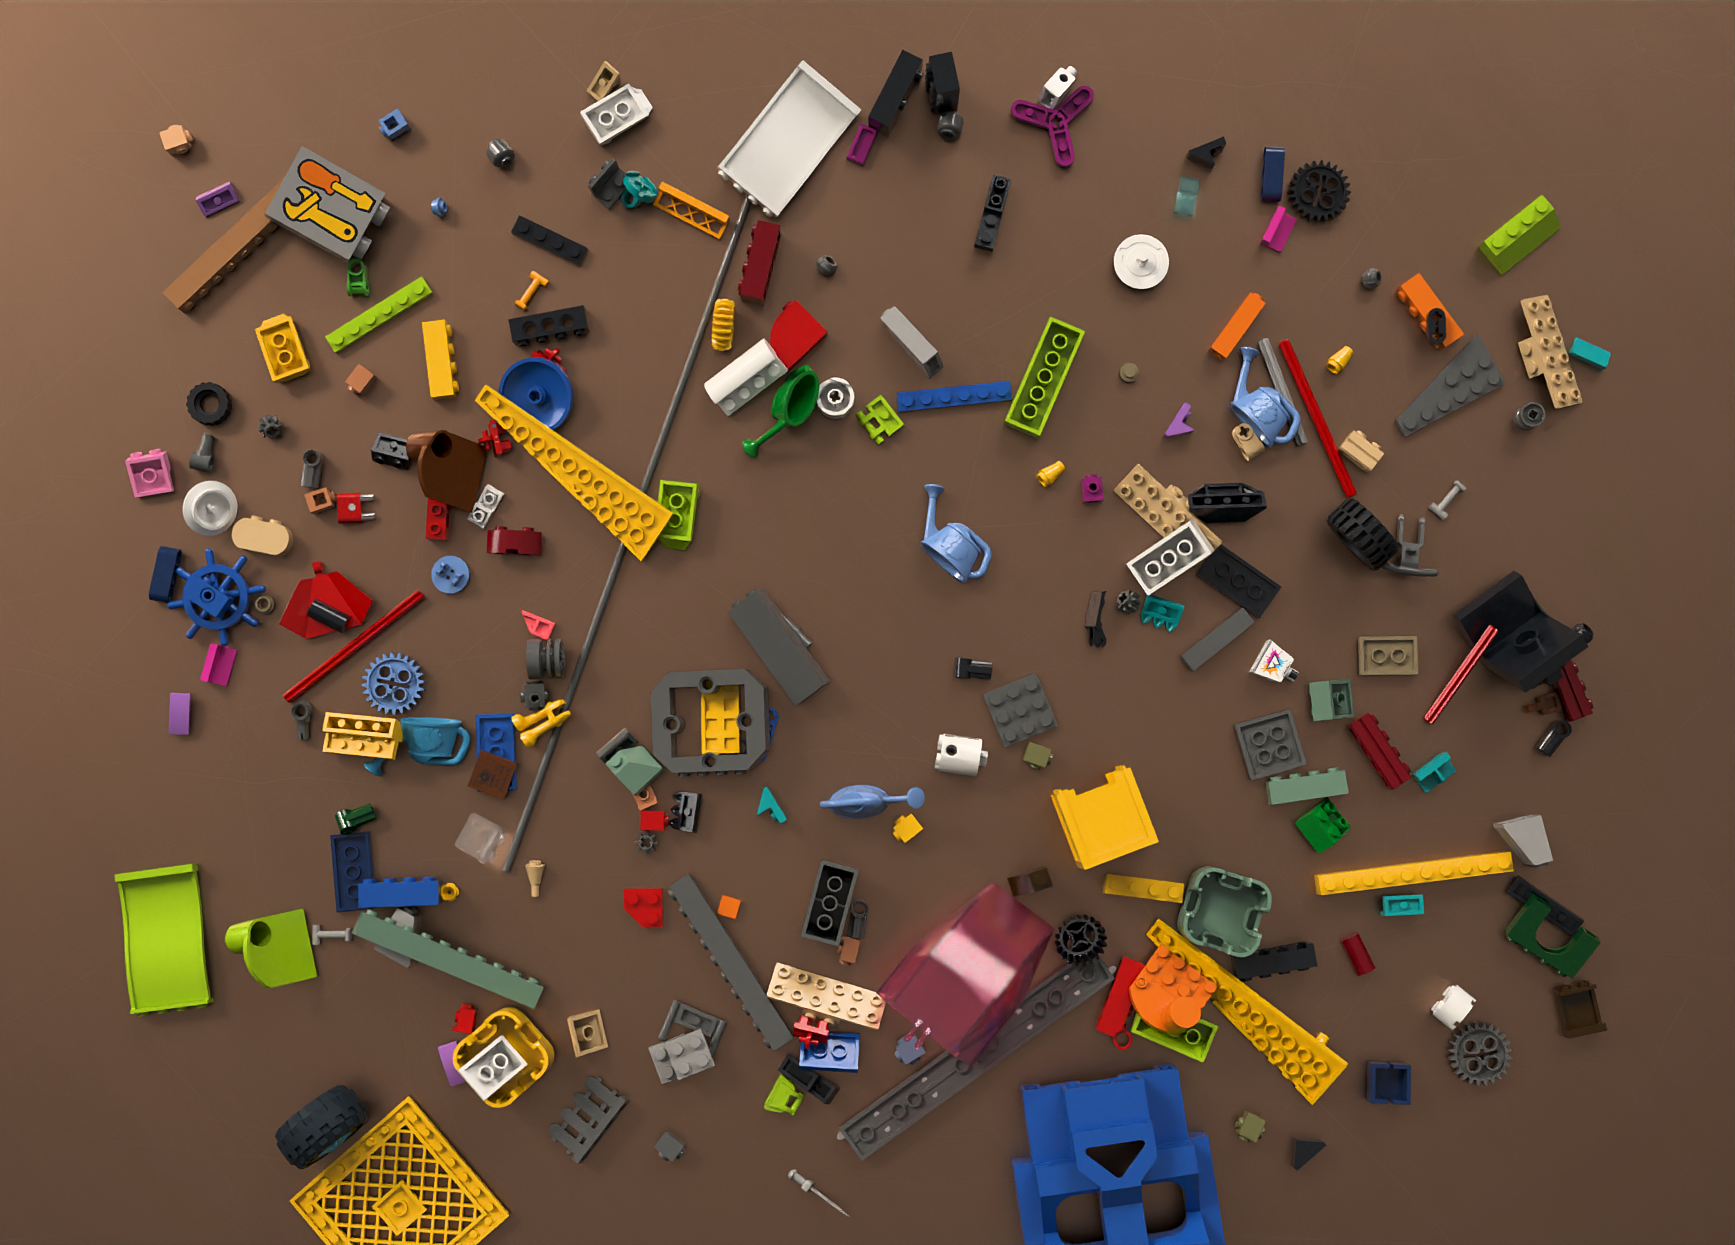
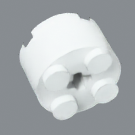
M837 377L830 378L821 383L817 399L819 411L831 419L846 417L854 406V392L850 384L846 380ZM835 395H838V399L840 400H836V402H833L831 397H835Z
M1458 985L1448 986L1442 994L1445 996L1444 999L1437 1001L1431 1008L1433 1016L1451 1030L1456 1027L1453 1024L1456 1021L1460 1023L1472 1009L1473 1005L1471 1003L1476 1002V999Z

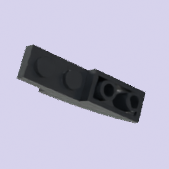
M993 174L974 248L993 251L1011 183L1010 178Z

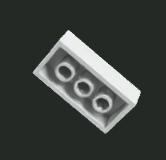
M1191 519L1130 560L1127 566L1146 594L1150 595L1213 553L1214 549L1196 522Z

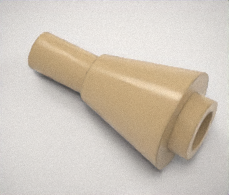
M532 860L525 866L531 884V896L538 897L539 884L545 864H541L539 860Z

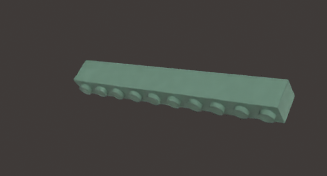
M369 909L367 912L361 911L352 931L354 935L535 1009L544 988L539 985V980L529 977V980L522 978L523 974L512 970L511 973L504 970L505 966L496 962L493 965L486 963L487 959L476 955L475 958L469 956V951L460 947L457 950L450 948V943L440 940L439 943L433 941V936L427 933L416 934L414 933V928L405 924L403 928L397 926V921L388 917L385 920L378 918L379 914Z

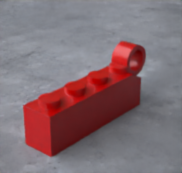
M1121 956L1114 975L1115 979L1111 983L1095 1027L1097 1031L1112 1036L1113 1044L1121 1050L1128 1049L1133 1042L1132 1035L1126 1030L1127 1024H1125L1127 1016L1130 1017L1133 1011L1129 987L1145 966L1143 963ZM1121 1033L1127 1034L1129 1038L1127 1044L1123 1046L1118 1045L1116 1042L1117 1036Z

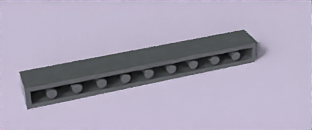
M691 874L685 875L670 885L668 893L674 901L678 900L681 905L679 907L680 912L684 917L688 916L692 922L689 924L695 934L699 933L701 936L700 943L703 948L710 950L712 962L716 967L720 966L723 971L721 973L726 983L730 982L733 986V989H731L736 999L740 998L744 1003L742 1005L744 1012L747 1016L751 1014L754 1019L752 1024L757 1032L761 1031L765 1036L763 1041L768 1049L772 1047L775 1051L793 1039V1033L771 999L766 997V991Z

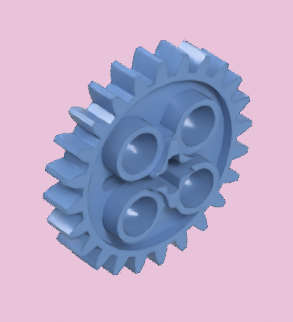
M393 652L390 653L389 658L386 654H383V660L376 657V664L369 663L372 669H365L368 676H362L363 679L367 680V683L361 684L363 687H367V690L363 692V694H369L366 701L373 700L371 707L379 705V712L385 708V714H389L392 710L393 715H397L398 709L403 714L405 713V707L408 710H412L410 704L417 705L418 703L415 699H422V696L418 694L419 691H425V689L420 687L421 684L426 683L420 680L424 673L417 672L421 667H414L415 660L408 662L410 656L406 655L402 659L401 653H398L396 658ZM388 667L390 675L385 678L382 675V671ZM407 671L409 679L404 682L401 679V674ZM377 679L394 681L395 679V682L410 685V688L379 683ZM381 686L386 688L384 696L378 694V689ZM399 690L405 692L403 700L397 699V692Z

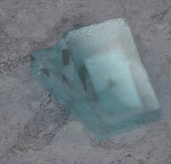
M1180 176L1174 214L1193 216L1196 196L1199 192V179Z

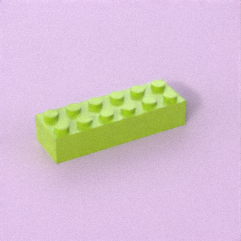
M1050 316L1004 421V425L1039 439L1085 331Z

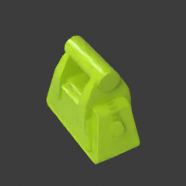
M780 1074L764 1103L765 1110L778 1113L786 1111L794 1116L805 1095L797 1092L793 1082L783 1074ZM791 1096H794L795 1099L790 1107L787 1104Z

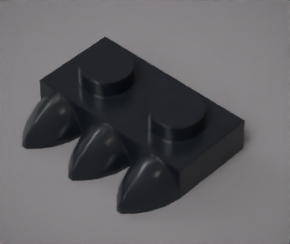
M689 792L675 793L672 797L680 805H675L670 810L678 818L670 820L669 825L676 830L697 833L702 794Z

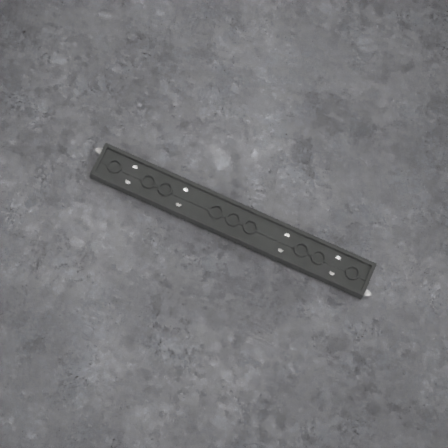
M1100 957L1099 960L1093 958V964L1087 961L1085 966H1082L1081 962L1078 966H1075L1073 962L1071 964L1067 963L840 1126L837 1139L846 1138L860 1160L863 1161L1113 981L1115 978L1112 974L1116 971V967L1110 966L1107 968Z

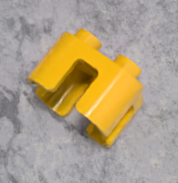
M505 1007L490 1015L479 1028L464 1038L453 1052V1064L458 1071L499 1036L503 1035L525 1060L527 1066L510 1082L484 1101L487 1105L495 1108H502L511 1104L547 1072L554 1062V1049L550 1042L521 1010L514 1007Z

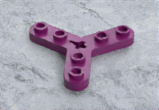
M1081 86L1055 110L1028 101L1017 100L1011 107V115L1016 120L1048 129L1055 161L1060 167L1067 168L1073 164L1075 158L1068 124L1091 104L1094 93L1090 87ZM1054 117H1057L1058 120L1061 119L1058 131L1056 124L1051 122L1054 120Z

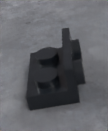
M378 432L371 449L372 461L378 464L394 466L397 469L409 470L410 457L406 451L407 439Z

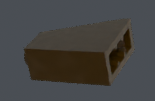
M1045 866L1007 878L1013 897L1034 893L1053 886L1048 869Z

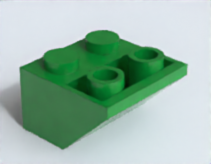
M1328 797L1312 807L1295 822L1318 854L1335 845L1351 828L1347 820L1339 813L1334 803Z

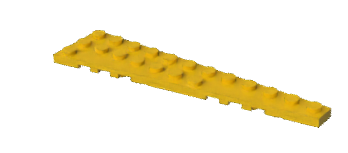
M485 384L475 401L534 456L587 510L593 513L640 561H643L674 513Z
M1158 918L1146 935L1158 947L1160 944L1166 946L1169 951L1182 958L1185 963L1216 984L1217 988L1210 997L1213 1000L1212 1003L1259 1051H1262L1268 1057V1060L1273 1065L1275 1064L1282 1071V1075L1286 1079L1289 1078L1296 1085L1295 1088L1312 1105L1347 1067L1348 1063L1162 920Z

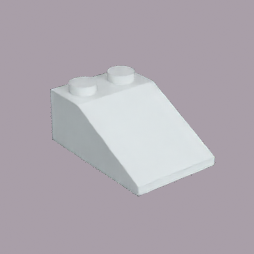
M501 1035L460 1068L458 1072L480 1098L485 1101L517 1076L527 1066V1063L505 1037Z

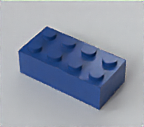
M435 876L423 877V881H416V877L403 878V881H397V878H385L383 882H377V879H364L363 883L358 884L359 908L439 905L441 903L440 880H436Z

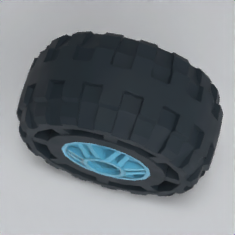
M337 1085L318 1096L287 1120L276 1131L275 1137L278 1141L276 1145L291 1165H295L298 1169L308 1168L343 1144L367 1122L366 1108L352 1089H348L345 1085Z

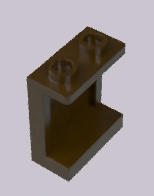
M1587 980L1578 982V986L1562 985L1559 986V990L1553 991L1564 1037L1571 1039L1607 1031L1606 1023L1601 1020L1594 990L1597 988L1596 984L1590 983Z

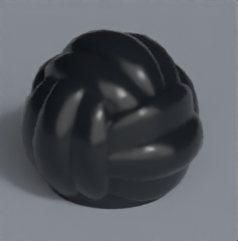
M1579 623L1574 626L1573 630L1580 633L1586 643L1592 641L1594 633L1588 625Z

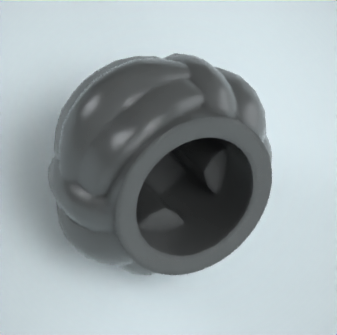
M829 255L818 258L816 262L817 270L822 275H831L837 269L836 261Z
M1376 268L1367 269L1361 277L1362 283L1367 288H1376L1381 284L1380 271Z

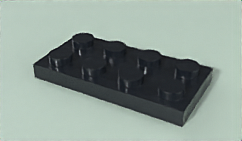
M1222 544L1206 559L1196 574L1257 618L1262 616L1281 589L1279 584Z

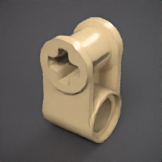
M1242 423L1233 429L1232 437L1247 461H1251L1265 452L1263 443L1249 424ZM1244 430L1246 433L1240 436L1239 433Z

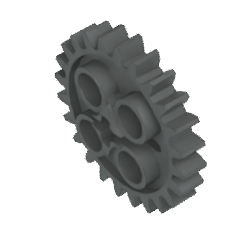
M1473 1022V1028L1465 1024L1466 1030L1464 1031L1459 1028L1460 1035L1453 1034L1456 1041L1449 1042L1454 1045L1453 1048L1448 1049V1051L1453 1053L1448 1059L1454 1060L1450 1066L1452 1068L1457 1067L1454 1073L1457 1075L1461 1074L1460 1079L1462 1080L1467 1078V1083L1472 1084L1474 1081L1475 1085L1479 1086L1482 1081V1084L1487 1086L1488 1080L1495 1084V1077L1501 1080L1500 1073L1507 1074L1504 1067H1511L1507 1060L1513 1059V1057L1508 1055V1052L1513 1050L1506 1047L1510 1041H1503L1506 1034H1499V1028L1493 1030L1492 1024L1486 1027L1484 1022H1481L1480 1026ZM1487 1038H1491L1492 1044L1486 1048L1484 1042ZM1468 1041H1472L1473 1047L1467 1051L1465 1044ZM1480 1050L1483 1052L1497 1050L1495 1054H1481L1480 1057L1475 1055L1463 1057L1465 1054H1478ZM1494 1057L1495 1064L1489 1067L1488 1060ZM1475 1060L1476 1066L1470 1070L1468 1064L1470 1061Z

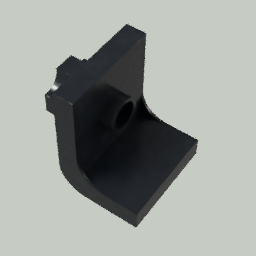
M1512 571L1452 615L1471 650L1488 626L1491 625L1498 630V634L1479 661L1486 668L1525 693L1539 685L1547 684L1551 686L1563 677L1560 671L1567 665L1566 663L1588 647L1580 633L1555 620L1540 607L1523 576L1516 571Z

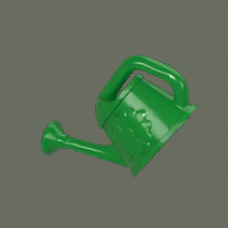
M804 365L791 372L776 392L772 402L771 414L778 422L757 440L745 439L743 441L744 451L750 457L756 458L759 454L758 449L764 442L788 425L798 426L802 424L813 411L819 395V379L810 366Z

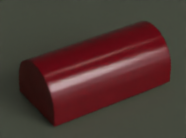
M1358 932L1340 940L1357 976L1367 974L1376 968Z

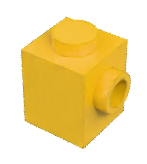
M909 814L906 818L902 815L894 821L895 826L893 828L895 831L893 835L899 842L903 840L906 843L923 828L912 814Z

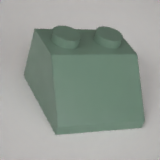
M1350 679L1309 683L1313 721L1355 717Z

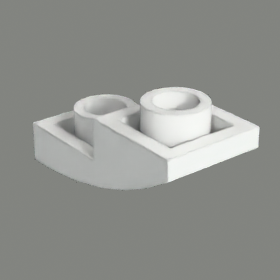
M489 484L486 485L467 519L484 529L499 506L504 493Z

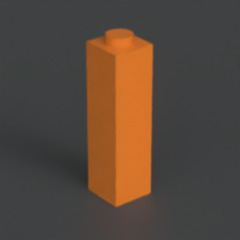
M1251 292L1248 294L1208 350L1223 362L1266 304L1259 294H1252Z

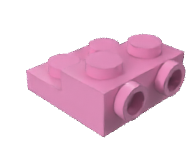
M154 449L146 455H142V452L130 454V457L125 461L135 498L172 492L174 490L167 451L161 452V449Z

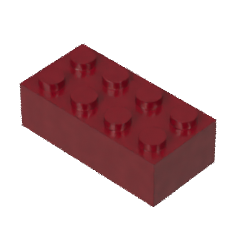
M758 220L757 225L752 227L751 236L753 242L748 244L746 253L748 255V262L744 261L742 268L744 278L739 281L737 289L742 302L764 307L782 235L780 225Z

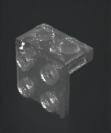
M472 813L458 836L455 846L477 858L478 862L485 865L489 862L491 863L497 853L495 850L498 845L501 846L506 837L504 835L506 829L476 813Z

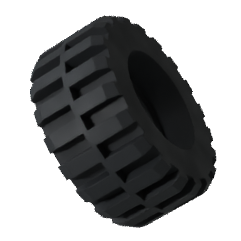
M1354 498L1346 499L1327 517V524L1338 539L1364 565L1372 570H1379L1399 550L1397 541L1386 527Z

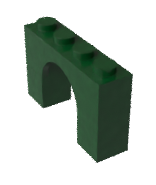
M1532 894L1505 929L1507 939L1516 945L1517 943L1522 945L1523 949L1530 955L1535 954L1540 957L1539 960L1545 965L1555 967L1561 976H1568L1573 979L1599 946L1600 940L1598 936L1581 926L1570 942L1561 948L1552 949L1541 945L1536 939V931L1551 911V908L1547 902Z

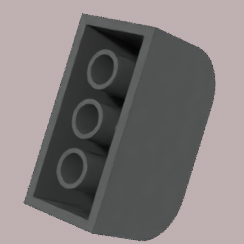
M821 859L801 937L839 947L859 869Z

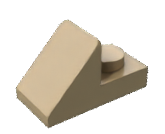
M604 61L586 91L597 101H600L608 96L614 86L620 84V73L608 62Z

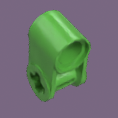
M352 259L347 264L348 296H353V294L369 295L368 268L359 259ZM360 264L362 267L360 272L354 273V267Z

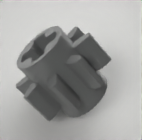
M267 414L262 419H259L261 425H258L257 428L264 438L266 436L274 438L281 434L279 428H282L283 425L278 420L277 415L271 416Z
M1129 589L1127 592L1120 593L1117 598V603L1120 604L1118 609L1128 615L1136 612L1141 604L1138 600L1140 595Z
M646 830L644 836L638 833L640 839L634 841V843L639 844L637 851L643 849L645 855L648 853V849L655 852L653 846L654 844H659V842L654 841L656 834L650 836L648 830ZM643 838H650V847L642 845L644 843Z

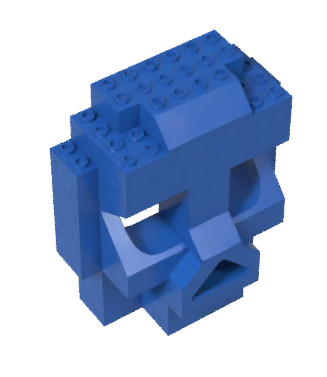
M1174 1064L1154 1066L1152 1070L1118 1074L1116 1078L1080 1083L1078 1080L1040 1086L1039 1084L1020 1086L1030 1157L1011 1159L1024 1245H1225L1209 1137L1204 1131L1188 1133L1179 1072ZM1137 1140L1145 1142L1144 1147L1120 1178L1113 1175L1085 1153L1086 1149L1090 1147ZM1160 1182L1179 1184L1183 1191L1186 1210L1183 1223L1176 1229L1147 1234L1142 1204V1185ZM1097 1192L1104 1240L1083 1244L1064 1242L1058 1235L1056 1210L1060 1202L1074 1195Z

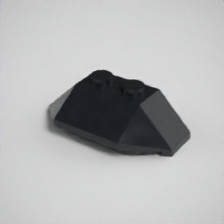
M1244 483L1203 484L1187 495L1189 511L1206 523L1245 522L1267 508L1264 491H1258Z

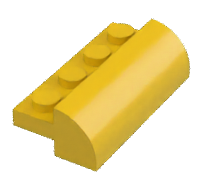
M326 712L322 730L326 732L322 752L395 760L398 742L402 743L403 740L402 726L397 719Z

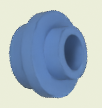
M442 198L433 200L431 203L432 213L438 217H443L447 212V203Z

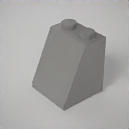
M1527 815L1493 824L1496 831L1523 864L1540 868L1548 866L1547 862L1553 861L1541 815Z
M413 906L398 907L391 919L397 921V926L403 928L405 924L414 928V933L420 935L422 915L417 913L418 909ZM376 944L374 950L406 968L415 966L417 960Z

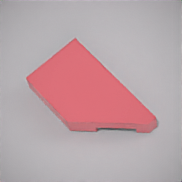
M522 610L521 613L530 634L548 641L556 623Z

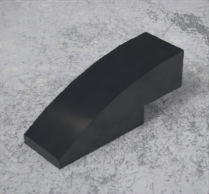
M790 1054L786 1056L778 1068L779 1072L805 1091L814 1095L824 1104L830 1105L840 1090L839 1087L815 1070L799 1069V1060Z

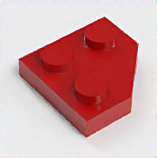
M663 888L623 889L624 909L643 928L663 927Z

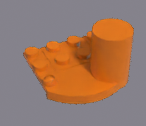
M1160 944L1129 987V994L1135 1011L1147 1025L1158 1031L1177 1036L1198 1023L1201 1017V1010L1215 992L1217 986L1214 982L1201 975L1198 970L1185 963L1182 958L1169 951L1166 946Z

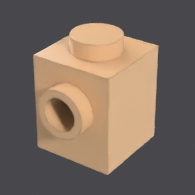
M172 125L168 130L159 132L164 148L170 155L183 154L187 152V149L192 148L190 142L193 141L191 133L182 125Z

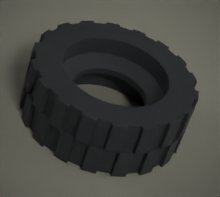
M203 382L200 385L194 386L195 388L191 389L189 396H187L186 403L191 417L199 423L210 426L221 424L222 421H225L232 409V400L229 397V393L218 384H213L212 382ZM206 395H214L218 399V408L212 413H205L200 407V401Z

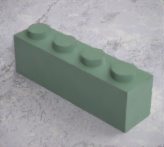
M1339 767L1327 769L1328 773L1320 774V770L1309 771L1308 776H1301V773L1289 774L1288 779H1282V776L1270 777V781L1265 782L1269 805L1348 794L1345 770L1339 771Z

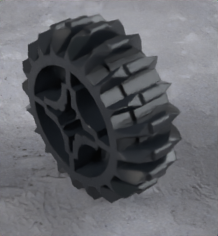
M1078 914L1076 919L1069 917L1070 922L1063 921L1064 927H1058L1060 933L1055 934L1057 939L1055 945L1058 954H1060L1063 960L1066 959L1068 964L1073 962L1075 966H1078L1081 962L1082 966H1085L1087 961L1093 964L1092 959L1099 960L1098 953L1104 954L1103 947H1107L1105 942L1107 935L1104 934V927H1101L1100 921H1096L1094 917L1089 918L1087 915H1084L1081 919ZM1092 931L1095 932L1094 942L1090 940ZM1069 938L1072 940V947L1070 950L1067 949V942Z

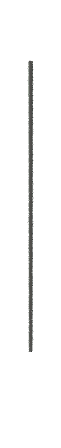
M747 194L640 490L645 494L648 491L752 202L748 200L749 196ZM622 542L619 545L564 697L566 704L561 707L559 714L568 711L627 549ZM563 723L561 726L553 728L502 871L509 873Z

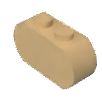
M251 516V519H240L232 529L234 544L243 550L282 557L293 546V535L287 527L281 525V521L270 519L269 523L264 522L261 517Z

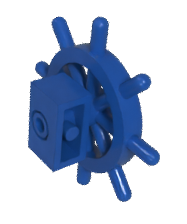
M208 548L205 550L207 566L201 567L192 575L180 567L175 570L176 574L187 582L183 589V600L169 602L167 606L169 609L184 607L187 615L194 622L186 633L188 639H192L200 627L218 630L220 644L227 646V628L234 626L241 619L252 627L258 625V621L246 612L250 604V595L263 593L266 591V587L264 585L248 587L246 580L239 573L247 562L246 556H241L234 567L230 568L215 564L213 550ZM217 573H224L227 576L219 586ZM234 580L239 589L228 591V587ZM240 597L238 607L232 604L233 598ZM194 605L203 608V611L199 614ZM227 610L233 613L224 620V614ZM211 614L216 617L217 622H211L206 619Z

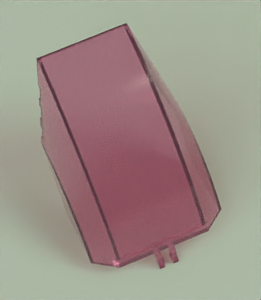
M992 881L928 932L903 958L876 993L914 1024L904 1038L905 1041L911 1040L918 1028L924 1032L915 1043V1049L918 1050L927 1037L930 1036L968 1066H976L1023 1004L1054 928Z

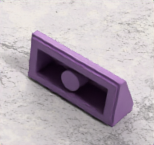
M230 181L196 197V202L205 217L239 201Z

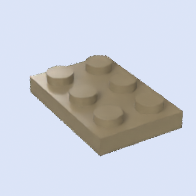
M1417 636L1358 637L1359 675H1418Z

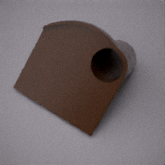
M447 430L413 433L406 442V451L410 459L418 462V479L425 497L472 513L487 453L485 446L447 432Z

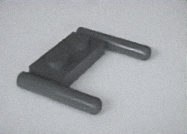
M673 1000L658 1039L665 1041L673 1021L692 1030L702 1028L704 1035L712 1037L709 1049L713 1057L727 1022L677 1000Z

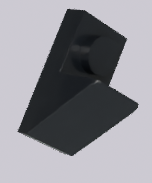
M1224 136L1189 150L1186 155L1187 159L1213 169L1215 163L1211 153L1212 155H1217L1223 151L1226 145Z

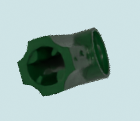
M371 803L354 810L344 809L335 814V819L342 835L351 834L356 831L357 827L377 820Z

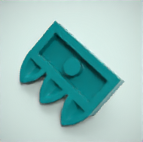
M1151 594L1147 595L1141 612V620L1143 624H1146L1154 617L1153 621L1156 628L1162 626L1166 621V628L1168 632H1171L1180 621L1184 605Z

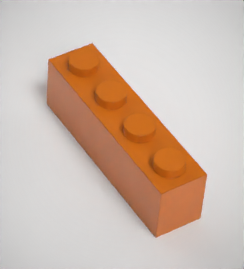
M1420 273L1397 289L1398 297L1402 302H1406L1409 306V312L1413 317H1417L1420 321V327L1425 333L1428 312L1434 308H1440L1444 311L1446 316V339L1441 344L1436 345V348L1443 350L1464 335ZM1435 313L1431 318L1435 319V325H1437V320L1440 319V316H1437ZM1435 329V333L1432 335V337L1436 338V341L1441 337V335H1437V329Z

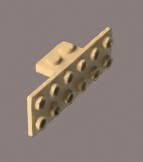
M1543 295L1521 300L1532 337L1518 342L1529 379L1544 374L1555 409L1582 403L1581 393L1575 380L1549 296Z
M1137 464L1114 489L1118 496L1163 537H1166L1193 519L1214 550L1222 543V540L1189 511L1188 499L1178 487L1171 484L1165 489L1140 464ZM1210 555L1196 563L1194 566L1198 568Z
M776 963L766 995L769 999L802 1008L801 1016L809 1017L811 1022L826 1021L829 1028H838L840 1020L875 1031L879 1029L887 996L781 963Z

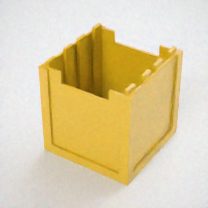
M1125 765L1115 766V771L1105 774L1108 784L1077 796L1074 789L1069 791L1068 789L1063 791L1055 789L1053 790L1054 794L1050 795L1078 868L1086 870L1159 842L1130 767L1126 768Z

